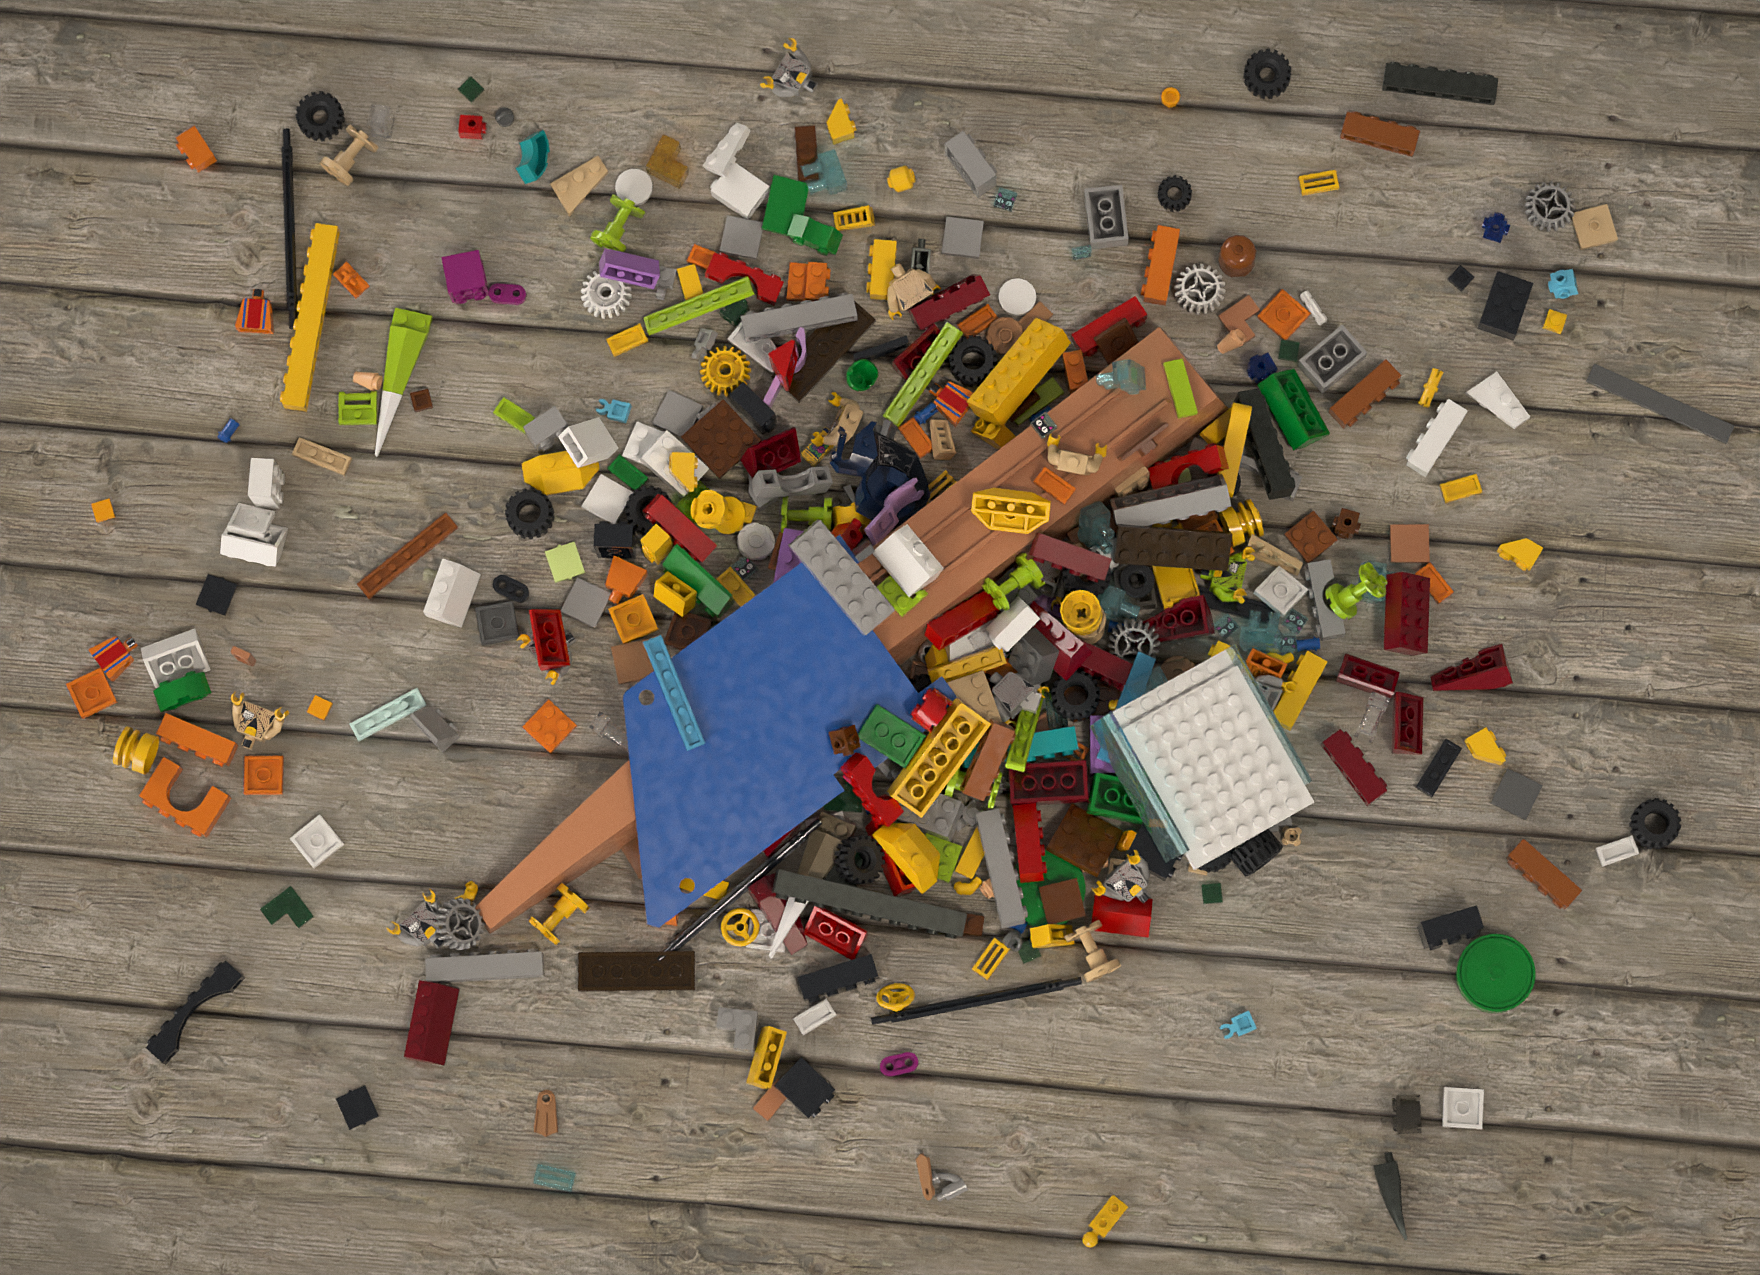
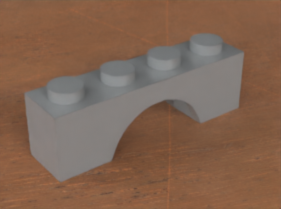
M828 466L811 467L802 473L790 476L779 475L776 473V470L758 471L751 481L755 499L826 494L833 483Z
M1331 560L1308 563L1306 569H1304L1305 580H1309L1310 583L1308 595L1309 599H1313L1314 606L1311 608L1313 618L1317 617L1318 625H1315L1317 636H1321V641L1344 637L1346 632L1343 619L1330 611L1323 601V590L1334 579Z

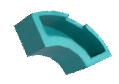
M544 130L531 134L519 143L522 149V159L516 170L525 184L539 179L547 168L550 148Z

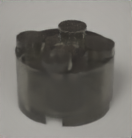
M1420 1094L1396 1095V1098H1392L1393 1112H1396L1397 1116L1393 1117L1394 1132H1398V1134H1422L1421 1128H1418L1422 1127L1420 1101H1417L1421 1100Z

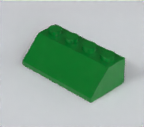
M1295 369L1273 373L1257 385L1260 388L1261 394L1265 396L1271 413L1275 416L1293 451L1305 448L1330 435L1327 426Z
M676 544L662 564L665 569L663 571L664 574L670 572L696 590V603L698 605L702 603L706 607L705 611L712 618L716 616L719 619L734 604L733 595Z

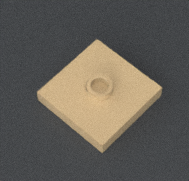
M1607 204L1574 212V217H1571L1581 250L1618 240Z

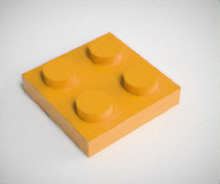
M644 594L608 609L623 644L659 630Z

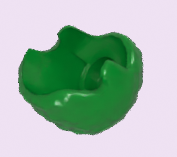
M866 359L855 361L846 372L848 386L857 392L868 390L878 378L877 367Z

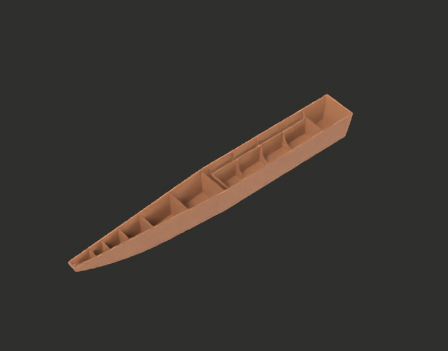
M1158 327L1047 412L1043 421L1048 427L1053 426L1055 428L1042 437L1032 424L873 546L876 549L890 535L908 524L944 568L936 580L922 588L928 595L903 617L894 611L873 629L874 633L898 666H900L916 654L921 645L928 639L924 634L927 624L932 619L939 618L947 610L951 611L962 601L970 600L974 594H980L985 591L982 587L985 579L988 577L994 582L998 581L1012 567L1017 566L1015 558L1021 553L1027 554V560H1033L1034 557L1030 556L1029 552L1036 533L1062 541L1066 538L1068 532L1083 525L1109 505L1110 499L1115 498L1114 489L1142 467L1145 466L1148 470V468L1154 467V463L1166 461L1192 441L1194 437L1196 438L1205 428L1229 408L1171 337L1162 328ZM1183 358L1198 413L1197 415L1178 419L1163 364L1164 362ZM1163 422L1169 424L1168 427L1153 437L1158 446L1153 450L1151 449V452L1142 457L1138 451H1135L1124 461L1118 460L1117 457L1158 425ZM1052 434L1053 438H1057L1060 435L1058 449L1091 456L1095 455L1097 443H1099L1101 448L1107 445L1106 456L1103 457L1099 470L1095 473H1090V475H1082L1055 469L1054 465L1048 462L1049 446L1047 442L1049 435ZM1044 466L1076 488V491L1065 505L1033 483ZM990 488L1033 492L1051 501L1049 521L1028 534L990 530L971 512L973 492ZM873 554L857 564L876 587L890 576ZM914 593L910 597L913 599L916 597V594ZM630 760L568 816L475 907L476 910L480 909L479 915L483 916L481 922L485 923L484 927L489 934L556 892V888L560 883L567 885L621 850L622 846L638 837Z

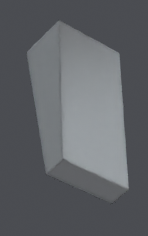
M851 485L843 487L851 503L855 502V495Z

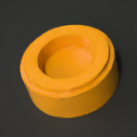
M1169 87L1163 90L1161 101L1165 106L1174 107L1179 103L1180 93L1177 89Z

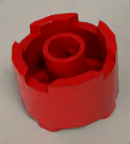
M929 688L923 695L922 699L924 702L921 705L917 704L910 714L913 716V721L930 733L933 731L931 726L934 725L936 727L947 713V704L949 706L953 704L951 699L936 688L933 690Z

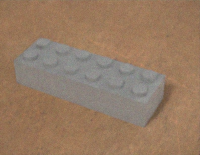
M1222 474L1110 499L1116 527L1117 524L1152 526V524L1156 523L1167 524L1174 519L1185 520L1191 515L1197 514L1202 516L1208 514L1209 511H1224L1227 507H1231L1228 487Z
M821 520L814 522L788 544L790 549L862 635L866 636L895 611Z

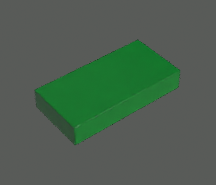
M620 454L607 468L633 491L636 489L640 490L649 479Z

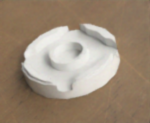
M629 169L619 175L616 180L615 190L617 196L623 201L627 198L635 203L634 206H639L647 202L652 195L653 185L651 178L646 172L640 169Z
M1019 278L1011 279L1000 288L999 304L1007 314L1024 316L1035 306L1036 292L1028 281Z
M759 523L747 524L740 530L737 536L739 551L750 560L758 561L765 559L774 549V534L765 525Z

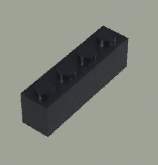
M872 954L797 977L804 1001H809V1003L819 1001L820 997L824 995L828 997L838 995V991L846 989V991L857 989V985L862 983L865 986L876 983L875 979L879 978Z

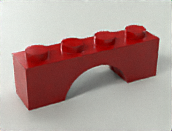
M721 252L713 254L705 273L706 278L723 284L732 277H749L756 289L757 299L775 306L784 281H781L779 276L774 274L769 276L762 269L757 267L750 268L746 266L745 262L731 260L728 255Z
M1212 443L1206 445L1205 449L1200 451L1198 449L1188 452V455H1178L1170 458L1171 461L1154 463V467L1148 468L1154 490L1178 484L1182 472L1193 465L1200 466L1205 473L1211 475L1227 470L1229 466L1224 447Z
M855 752L840 767L844 773L843 778L852 785L854 794L861 798L863 807L872 814L871 818L877 825L889 827L904 812L893 797L886 794L880 796L874 794L872 778L876 769L867 756Z

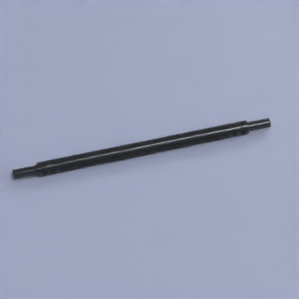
M285 128L283 129V147H281L286 303L287 311H289V329H294L298 294L293 147L291 146L290 129Z
M817 818L804 830L801 829L675 937L663 951H678L746 893L749 886L762 879L809 838L808 836L822 825V822ZM658 956L657 960L660 961L666 956Z
M1077 977L1066 980H1051L902 1009L900 1011L889 1012L890 1014L871 1017V1023L875 1025L890 1021L891 1023L1061 991L1066 987L1082 985V979Z

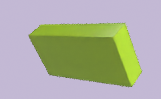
M505 397L502 398L493 411L494 415L524 434L523 426L535 419L534 416Z

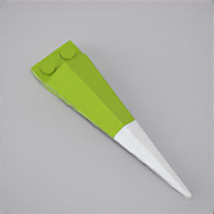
M395 308L389 332L375 449L376 457L379 456L404 390L429 335L433 319L430 315Z

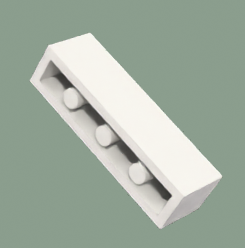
M1450 399L1446 403L1442 402L1436 410L1439 413L1435 419L1431 418L1428 422L1426 434L1421 433L1416 443L1419 445L1415 450L1411 449L1406 456V459H1408L1406 466L1426 477L1468 410Z

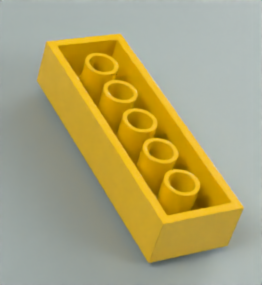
M1035 318L966 401L974 414L1002 427L1071 344L1064 330L1039 318Z
M955 698L942 720L936 727L934 726L933 731L928 734L906 768L902 769L887 792L895 800L922 818L990 727L991 723L961 700Z

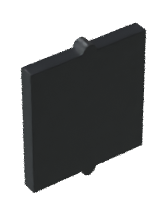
M208 574L196 606L205 608L210 613L213 611L226 616L238 585L226 581L223 577L220 579Z
M366 1085L353 1091L349 1090L347 1094L336 1098L349 1130L362 1124L366 1125V1122L379 1117Z

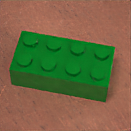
M1101 773L1093 775L1087 814L1139 825L1144 823L1158 829L1166 826L1163 816L1143 782Z

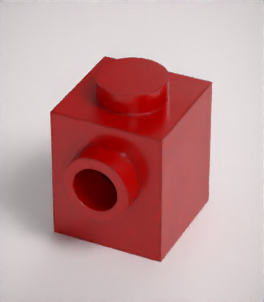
M460 115L458 129L460 138L483 140V134L487 132V122H484L483 116Z

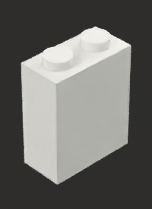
M737 163L730 164L727 169L729 172L727 178L721 176L719 180L716 179L710 187L711 195L744 219H750L769 194L770 187Z
M599 417L569 426L558 436L577 468L608 459L619 449Z
M1019 596L1009 605L1010 609L1008 611L1004 610L986 628L990 633L988 638L998 649L1003 647L1007 652L1040 620L1037 614Z

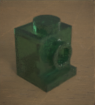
M742 299L726 305L725 311L723 309L719 311L720 317L736 327L741 321V316H744L749 311L748 302Z

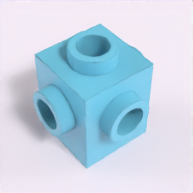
M1573 269L1558 270L1555 273H1550L1551 281H1548L1550 293L1554 292L1556 299H1564L1578 294L1577 281Z

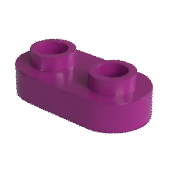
M497 283L492 285L488 291L491 301L497 304L520 305L525 302L527 297L525 289L520 285ZM496 290L501 291L500 295H495L494 293ZM516 291L520 292V295L517 297L513 296V293Z
M911 1052L885 1057L880 1063V1070L887 1077L913 1072L918 1067V1058ZM907 1059L912 1060L911 1066L905 1064ZM892 1064L894 1068L889 1071L886 1069V1065Z

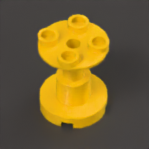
M704 490L697 498H694L691 504V516L700 527L706 529L715 528L723 534H733L743 528L746 517L745 505L735 497H724L719 492Z
M560 883L556 888L563 896L553 906L555 911L547 920L541 924L531 916L528 921L555 945L560 943V940L551 931L564 917L568 919L577 908L584 914L590 909L581 898L572 891H569V888L563 883Z

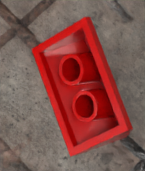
M790 340L768 353L771 367L785 391L790 390L799 357L795 340Z
M529 610L540 670L545 671L570 666L561 610Z
M1095 894L1091 923L1100 920L1102 926L1095 930L1097 932L1148 938L1153 899H1148L1142 903L1137 897H1134L1128 902Z
M815 906L804 929L807 937L851 960L856 958L868 936L866 930L824 908Z

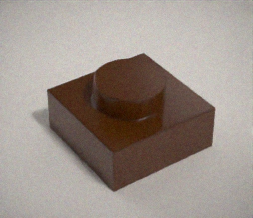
M429 389L410 393L415 413L433 408Z
M967 913L963 933L982 936L985 916Z

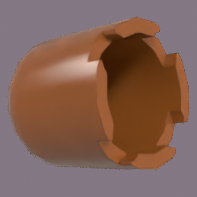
M1234 235L1224 241L1218 255L1219 267L1224 274L1230 277H1244L1255 266L1256 249L1254 243L1244 235Z

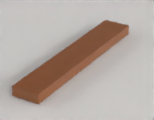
M445 512L358 582V587L368 599H371L458 529V526Z

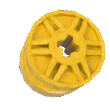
M1250 498L1244 501L1245 507L1242 502L1237 503L1238 512L1232 506L1227 507L1224 511H1219L1224 532L1232 533V547L1245 543V533H1247L1249 538H1251L1252 534L1255 535L1254 531L1258 537L1264 536L1261 516Z
M1073 591L1061 603L1060 613L1063 623L1075 635L1085 636L1092 634L1102 623L1103 613L1099 600L1089 591ZM1079 612H1081V613L1085 612L1086 617L1084 618V617L1081 616V617L1079 618V614H1078V613H1079Z
M125 727L117 740L113 763L118 766L122 764L124 768H128L132 763L133 771L146 775L156 758L159 748V737L149 733H145L141 737L139 730L133 731V728Z

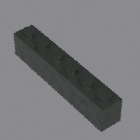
M1390 62V64L1386 63L1384 69L1382 91L1494 105L1498 78L1490 74L1480 76L1475 75L1473 72L1457 73L1456 70L1452 69L1442 71L1436 67L1419 68L1418 65L1414 64L1404 66L1398 62Z
M1260 388L1240 391L1237 393L1234 402L1252 406L1246 437L1268 499L1289 497L1295 488V480L1290 475L1289 463L1287 460L1285 461L1283 455V446L1279 444L1277 430L1271 422L1272 416L1266 408L1265 396L1261 394Z

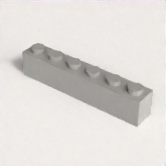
M840 293L837 297L833 298L829 296L821 297L819 301L811 302V300H805L800 302L799 305L785 304L779 309L771 307L759 313L755 311L746 312L744 316H741L746 342L796 333L800 327L806 331L856 321L857 313L853 294Z
M999 808L976 813V822L1001 927L1007 928L1025 924V917H1028L1026 906H1022L1021 899H1023L1022 888L1017 887L1016 880H1019L1017 869H1013L1012 862L1015 860L1013 851H1009L1007 845L1010 843L1008 832H1004L1003 825H1006L1004 814H1000Z
M527 949V952L519 953V950H508L507 954H500V951H489L488 955H481V952H471L469 956H461V953L449 954L450 957H442L441 954L430 955V958H425L426 981L432 983L545 977L544 954L542 951L539 952V949Z

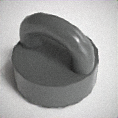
M500 108L495 114L496 122L499 126L508 127L514 122V114L509 108Z
M1013 930L1004 937L1003 943L1007 948L1017 952L1022 947V935L1018 930Z

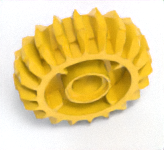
M723 346V351L716 347L717 353L710 350L709 354L711 357L705 356L704 360L706 362L701 363V367L705 368L700 370V374L704 375L701 377V380L706 382V388L711 387V393L717 389L718 396L724 392L725 397H728V392L731 391L732 393L742 382L747 385L745 380H750L748 375L751 373V368H748L750 362L745 361L747 357L745 354L741 355V350H737L734 353L733 346L729 351H727V346ZM729 368L731 371L729 374L723 375L721 370Z

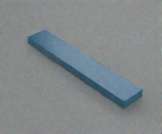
M660 634L643 641L686 750L689 751L706 744L662 635Z
M1137 652L1115 710L1142 696L1156 661L1155 658ZM1109 723L1096 758L1115 765L1122 748V743Z

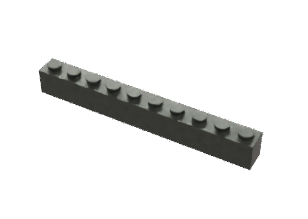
M780 869L776 871L772 893H776L777 898L787 900L789 896L795 898L794 902L806 904V901L814 902L813 906L825 909V905L833 907L832 911L844 913V910L852 911L851 915L863 917V914L869 915L871 920L879 922L882 919H887L889 924L900 926L901 923L908 924L907 928L919 931V927L927 929L926 933L938 935V932L946 933L945 937L956 939L957 936L962 937L967 913Z

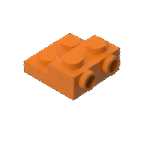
M790 262L787 301L802 302L811 300V302L819 301L821 297L829 296V287L826 286V279L830 280L831 268H827V263L808 262V264Z

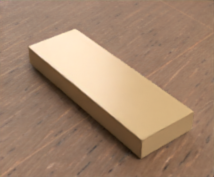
M300 437L292 453L294 457L344 476L352 461V457Z

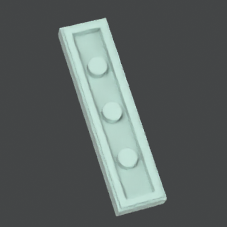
M415 688L350 723V726L358 741H361L427 704L418 688Z

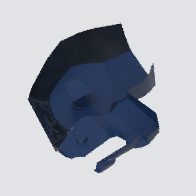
M871 421L856 434L850 459L843 460L841 456L847 433L840 426L838 429L840 436L835 451H832L830 455V464L836 473L862 477L855 492L856 512L873 520L885 507L884 501L887 496L912 478H917L918 480L914 485L916 491L923 490L924 495L919 500L907 504L897 513L896 516L899 522L893 529L898 528L926 506L930 498L928 481L920 459L914 451L874 431L873 428L877 422Z

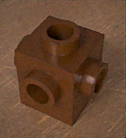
M1341 508L1339 517L1335 516L1333 521L1334 533L1338 534L1337 536L1342 539L1353 538L1354 533L1358 534L1361 523L1358 522L1360 513Z
M855 725L840 727L829 732L834 755L841 753L843 756L852 755L855 749L861 747Z

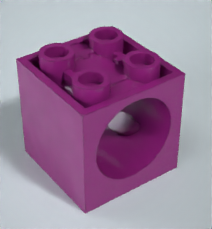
M479 250L441 257L448 294L452 303L463 304L470 299L483 300L486 298L485 296H489L483 260Z

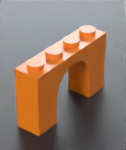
M163 757L139 795L143 799L142 803L151 809L153 806L160 809L158 813L166 818L172 816L176 819L174 822L184 828L187 825L192 828L190 832L196 836L201 837L203 835L208 837L232 798L212 786L202 803L194 810L179 811L175 809L170 801V791L183 769Z

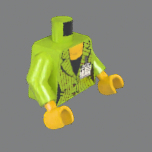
M1246 547L1243 552L1230 555L1228 571L1202 569L1200 578L1211 580L1209 590L1222 602L1237 601L1241 604L1244 603L1245 600L1242 596H1247V593L1242 588L1247 565L1245 560L1254 561L1255 556L1250 553L1255 552L1252 547Z

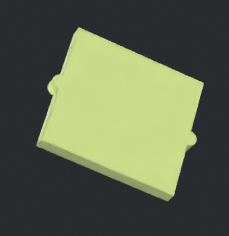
M575 542L562 546L558 545L556 548L545 551L555 583L566 579L571 580L572 577L585 573Z

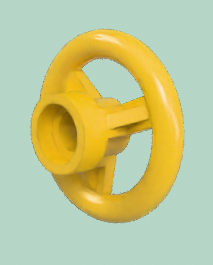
M736 908L729 911L721 922V932L724 939L734 946L749 945L756 939L760 929L756 915L745 908ZM743 914L741 920L736 921L733 925H727L728 920L733 915ZM749 917L751 918L754 924V930L751 936H749L748 934L749 928L746 923ZM740 924L744 926L742 931L737 930V926ZM727 931H734L737 936H743L745 940H735L729 936Z
M889 984L879 990L876 1000L883 1008L900 1011L912 1003L915 998V992L913 988L906 984ZM893 989H903L904 991H901V992H892V991H890V990H893ZM883 995L889 998V1003L883 1001Z

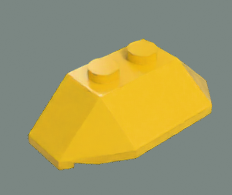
M567 451L539 455L521 463L524 482L536 490L542 491L544 495L584 489L600 469L599 462L577 468Z
M990 488L973 492L971 512L990 530L1028 534L1049 521L1051 501L1033 492Z
M892 823L889 827L882 826L872 834L921 894L937 882L940 853L916 824Z

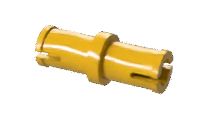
M1432 368L1430 377L1423 386L1425 389L1418 404H1424V407H1430L1433 396L1438 391L1437 387L1444 373L1441 370L1438 372L1439 369Z

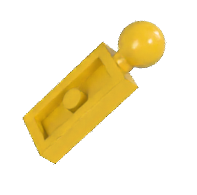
M1112 1195L1089 1224L1092 1231L1083 1235V1244L1087 1247H1094L1098 1243V1235L1104 1238L1128 1206Z

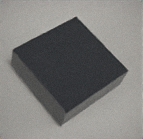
M1460 265L1451 274L1448 281L1462 292L1474 279V276Z

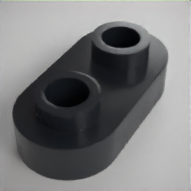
M499 575L493 580V588L497 594L517 603H523L529 598V589L525 584L506 575ZM501 583H506V587L503 589L499 586ZM518 591H523L521 597L516 595Z

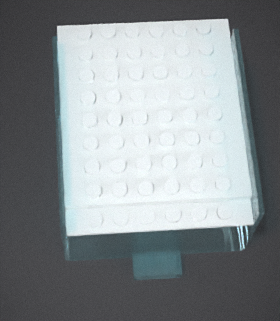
M1235 644L1170 681L1167 680L1160 666L1132 680L1124 686L1133 701L1108 713L1089 726L1165 862L1185 853L1192 868L1195 870L1314 803L1305 786L1312 782Z

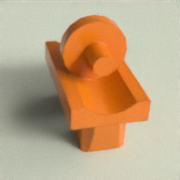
M347 261L333 273V276L355 299L370 287Z

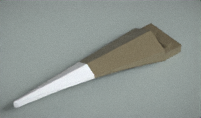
M821 812L818 819L822 822V825L810 834L797 874L824 880L835 865L834 860L837 859V856H834L835 851H839L837 848L838 844H843L841 842L843 839L854 836L857 827ZM793 897L788 898L769 953L770 958L775 955L809 901H806V904L794 902L795 898Z

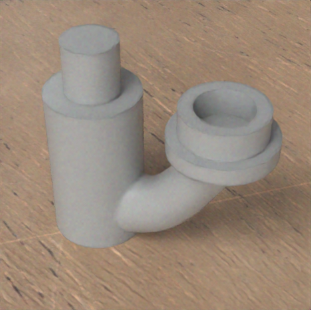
M932 1170V1181L934 1184L941 1183L940 1180L952 1182L941 1188L942 1192L936 1194L939 1202L944 1199L948 1201L968 1191L965 1182L959 1176L952 1173H936Z

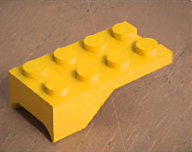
M1179 523V525H1177L1176 527H1173L1183 529L1181 523ZM1151 566L1164 609L1173 607L1174 603L1184 598L1200 596L1193 569Z

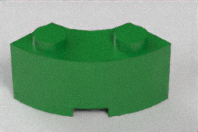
M794 214L787 233L793 239L792 242L794 244L805 245L815 249L817 253L823 256L828 254L836 255L843 234L835 227L819 223L810 217Z
M190 671L185 674V677L171 682L170 680L161 682L159 684L160 687L153 691L160 712L176 710L186 704L202 700L212 693L205 673H196V671Z

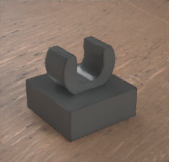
M884 420L883 426L876 424L874 431L894 440L898 427L893 422Z

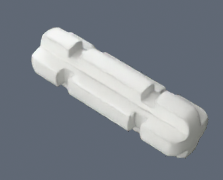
M1303 292L1300 295V299L1303 303H1306V308L1315 317L1317 324H1324L1327 321V317L1324 313H1321V308L1312 299L1310 292Z

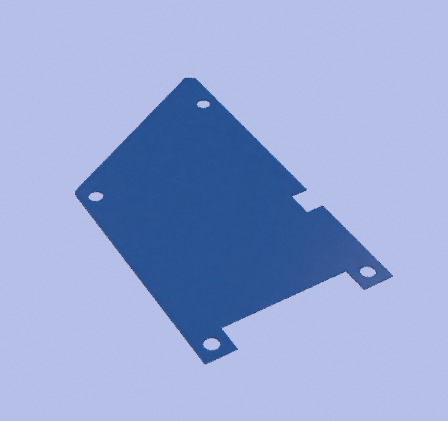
M839 534L835 537L836 540L858 564L859 561ZM802 562L671 658L706 744L689 751L686 750L654 671L628 689L623 695L647 924L658 928L844 791L833 774L839 771L840 767L852 755L843 756L842 753L834 755L829 736L830 731L840 727L855 725L858 734L873 708L878 704L923 733L926 729L913 721V716L910 714L917 704L921 705L924 702L922 698L929 688L932 690L936 688L952 701L957 698L942 676L918 693L872 630L866 636L862 635ZM643 690H650L654 694V701L650 705H643L639 701V694ZM861 740V747L854 750V753L857 752L867 756L874 768L888 759V757ZM684 878H690L695 883V888L691 893H683L680 890L679 884Z

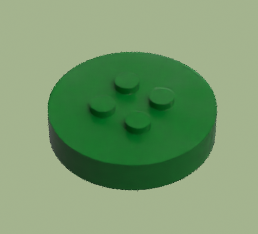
M1046 850L1045 856H1041L1042 862L1046 861L1047 873H1043L1044 881L1020 883L1019 864L1017 863L1014 869H1017L1019 880H1016L1017 887H1021L1023 892L1021 903L1027 909L1028 917H1025V922L1033 927L1047 925L1038 887L1077 878L1082 902H1084L1086 886L1080 868ZM1067 920V921H1063V922H1059V923H1055V924H1056V925H1065V924H1067L1068 922H1070L1071 920Z
M1488 934L1475 939L1463 950L1456 965V982L1460 993L1473 1007L1487 1013H1504L1516 1008L1529 996L1535 983L1536 971L1531 954L1519 941L1503 934Z

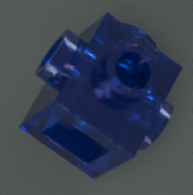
M1495 212L1494 214L1490 213L1489 218L1485 217L1482 228L1485 229L1483 238L1501 243L1503 235L1507 236L1510 225L1507 224L1508 219L1505 218L1506 215Z
M1269 352L1261 356L1257 354L1251 357L1247 365L1248 369H1246L1251 380L1254 379L1256 383L1262 382L1271 374L1277 372V367Z

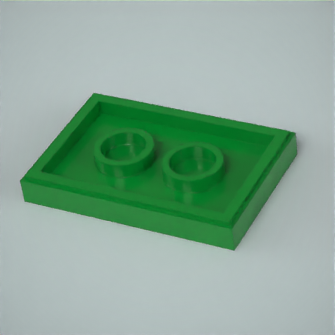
M773 175L761 230L788 236L787 233L794 214L802 216L804 214L810 184Z
M878 704L875 705L858 732L861 741L906 768L926 736Z

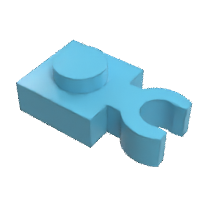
M599 399L600 404L605 405L603 409L596 408L598 414H607V418L622 423L627 422L632 408L630 403L613 399L612 403L608 404L606 400Z
M1249 1011L1231 1018V1025L1223 1024L1220 1026V1030L1227 1028L1230 1031L1228 1035L1224 1036V1039L1231 1038L1235 1032L1240 1037L1257 1029Z

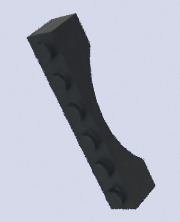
M226 960L223 963L220 962L213 971L215 972L210 978L207 976L201 982V988L197 992L193 991L188 996V1002L184 1006L181 1005L175 1010V1016L170 1021L167 1020L160 1027L161 1031L157 1036L154 1034L147 1041L146 1049L163 1064L166 1065L179 1051L182 1031L193 1012L211 998L232 993L245 979Z

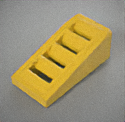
M869 205L833 213L835 228L838 231L875 226L873 208ZM864 213H866L867 215L866 221L864 219ZM856 214H859L860 222H857ZM848 215H851L852 224H849ZM840 216H844L845 225H842Z

